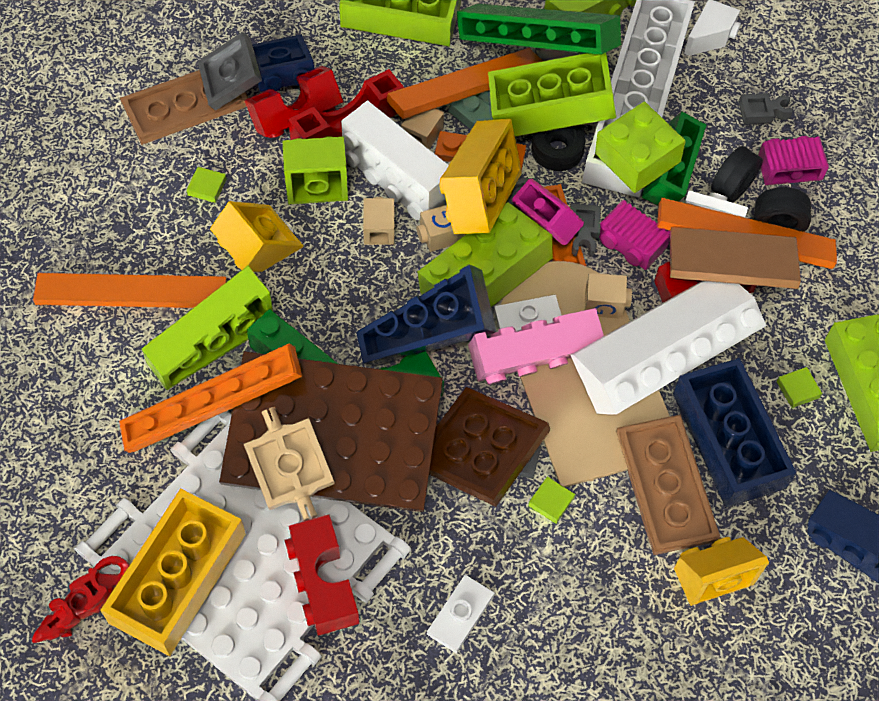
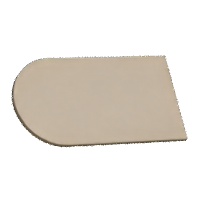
M548 262L502 299L501 305L556 295L561 315L585 311V290L588 274L598 272L574 262ZM624 310L622 319L599 317L604 336L630 322L626 310ZM572 358L567 359V365L553 369L549 368V364L536 367L538 372L520 377L534 417L549 423L550 432L543 441L559 484L563 487L594 481L601 477L627 471V465L616 430L618 427L670 417L660 391H655L618 414H597Z

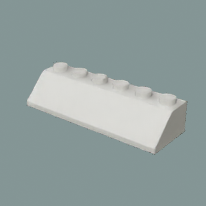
M701 281L571 354V358L596 413L618 414L676 380L680 375L686 374L764 328L766 323L754 296L740 284Z

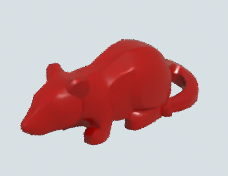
M109 556L100 560L94 568H89V573L79 577L69 585L71 592L65 599L57 598L49 603L50 610L54 612L44 618L39 628L33 634L32 642L54 640L60 636H72L71 628L75 627L81 620L100 612L130 566V563L122 557ZM111 564L121 567L119 574H103L99 572Z

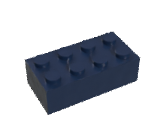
M734 359L680 375L673 395L725 508L787 489L797 472L741 359Z

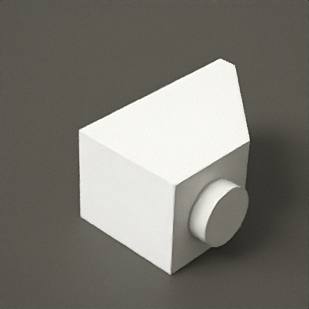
M708 0L688 37L684 54L690 56L725 47L729 38L735 39L740 29L741 23L737 22L740 10L714 0Z

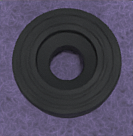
M580 125L533 133L531 145L533 158L540 166L551 171H566L574 168L583 157L586 143L584 131ZM554 140H560L566 144V147L556 149L550 143Z
M739 146L719 168L711 184V190L714 193L728 197L727 201L734 203L744 194L761 169L763 159L745 146Z
M790 187L766 190L756 199L754 220L805 232L811 223L810 198L804 192Z

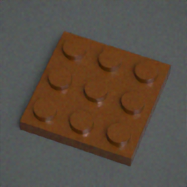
M466 387L436 426L429 475L497 507L550 432L549 423Z

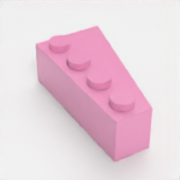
M596 308L555 317L552 319L553 323L547 324L546 320L530 322L522 326V331L516 332L513 326L501 328L498 332L492 333L490 335L491 338H487L486 332L474 334L468 344L477 381L486 380L487 384L491 385L505 381V375L518 372V376L522 377L538 372L536 368L538 366L549 364V368L553 369L567 365V359L571 358V354L604 336Z

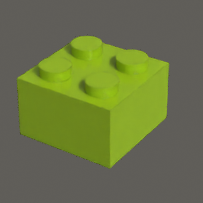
M644 101L597 133L595 154L636 193L681 162L686 140Z
M327 136L313 139L296 138L293 140H282L288 205L348 201L344 137Z

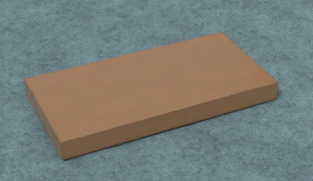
M198 70L121 97L120 101L141 145L243 109L247 107L244 100L248 99V96L244 92L219 109L214 110L208 105L201 73Z
M671 227L670 278L799 289L801 277L796 237Z
M681 414L618 427L616 433L653 555L710 544L721 539Z

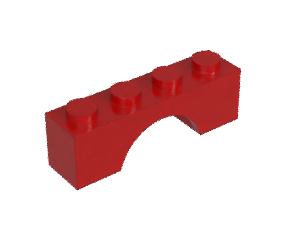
M388 69L365 80L356 97L338 110L321 112L313 106L289 118L290 140L296 138H324L327 136L342 137L341 121L367 100L391 118L398 113L387 102L388 93L405 87Z

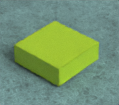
M197 167L186 189L187 195L216 203L227 180L226 174Z
M807 367L780 376L776 381L791 408L819 399L823 394Z
M547 476L529 501L528 506L557 524L574 500L576 494Z

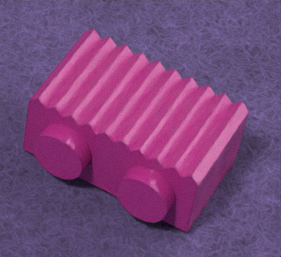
M801 136L786 141L778 138L770 139L762 143L758 156L763 159L761 172L765 185L823 180L829 167L821 139L818 136L815 138Z
M528 179L512 198V202L525 215L551 233L562 245L568 244L584 224V221L569 206L534 179Z
M622 200L600 223L599 238L605 247L616 249L622 253L629 264L640 266L647 270L668 247L670 231L657 228L655 220H651L650 217L642 214L636 207H632L626 200Z

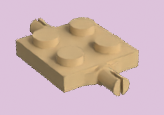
M269 408L273 421H271L266 409L262 411V415L269 431L260 438L244 444L269 510H272L287 503H297L303 521L310 520L305 508L307 506L313 519L318 515L310 497L317 491L334 485L335 482L311 422L308 418L293 425H281L276 408Z

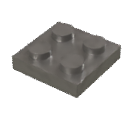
M241 32L198 61L208 105L214 110L219 109L262 81L251 39L244 32Z

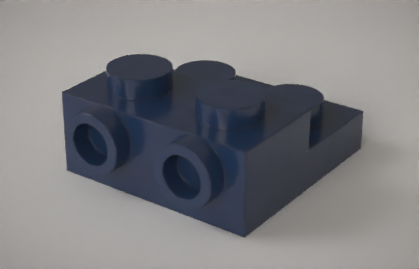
M302 34L252 44L262 79L257 84L260 92L268 89L278 91L282 87L291 85L299 86L296 77L315 69L313 58Z

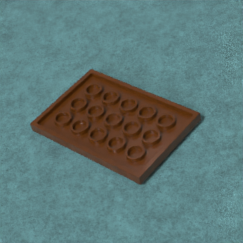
M243 351L241 365L265 354ZM298 358L302 373L301 378L233 408L219 480L221 485L261 490L244 444L260 438L269 431L262 411L267 409L271 421H273L269 408L275 407L281 425H293L308 418L311 422L335 482L334 485L317 491L311 497L424 512L443 378Z

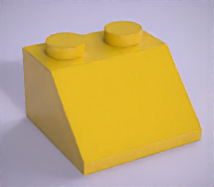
M229 201L210 228L217 237L219 245L229 252L234 259L235 265L241 270L249 266L253 272H263L304 246L273 208L266 204Z
M725 537L715 541L710 548L700 551L699 547H694L680 554L674 570L688 602L692 606L753 586L769 564L767 556L744 537L731 540L730 537Z

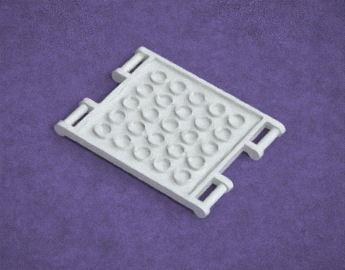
M227 410L201 422L181 443L177 442L170 449L173 455L188 466L143 513L129 500L122 498L116 505L118 509L86 542L81 541L74 550L94 567L100 560L109 556L122 557L131 564L180 488L242 519L245 537L181 639L255 700L281 701L311 664L315 666L322 657L316 649L302 641L314 625H307L302 605L308 604V599L305 591L298 593L293 572L299 571L296 559L289 560L284 541L290 538L288 526L304 521L297 503H287L269 510L261 490L227 486L219 483L232 415ZM220 421L226 425L197 457L191 453ZM310 497L318 515L315 518L330 514L340 552V559L324 564L319 569L318 576L329 583L349 579L352 593L367 603L374 595L372 592L400 557L404 559L411 548L406 542L393 536L351 503ZM306 506L305 508H306L307 513H308V516H309V518H310V520H311L312 517H311V515H310V513H309L308 507ZM127 518L131 519L134 523L102 556L98 555L95 551ZM383 544L388 547V552L362 582L355 579L356 575ZM111 564L101 569L100 572L103 574H119L121 567ZM293 650L297 652L300 656L269 692L263 690L261 687Z

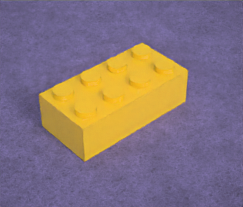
M511 119L476 121L453 160L450 161L448 168L440 177V191L443 195L445 194L447 202L446 217L448 222L452 224L454 234L490 233L522 174Z
M180 488L100 611L108 624L171 656L245 537L242 519Z

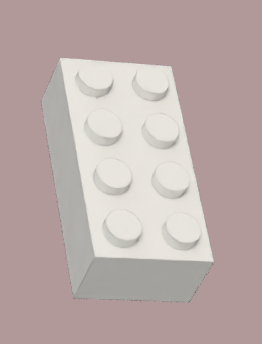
M368 100L341 121L346 163L352 168L357 166L364 172L366 179L371 184L380 185L389 198H394V202L399 201L403 204L412 218L419 220L420 212L447 205L445 194L441 193L439 183L440 177L449 165Z

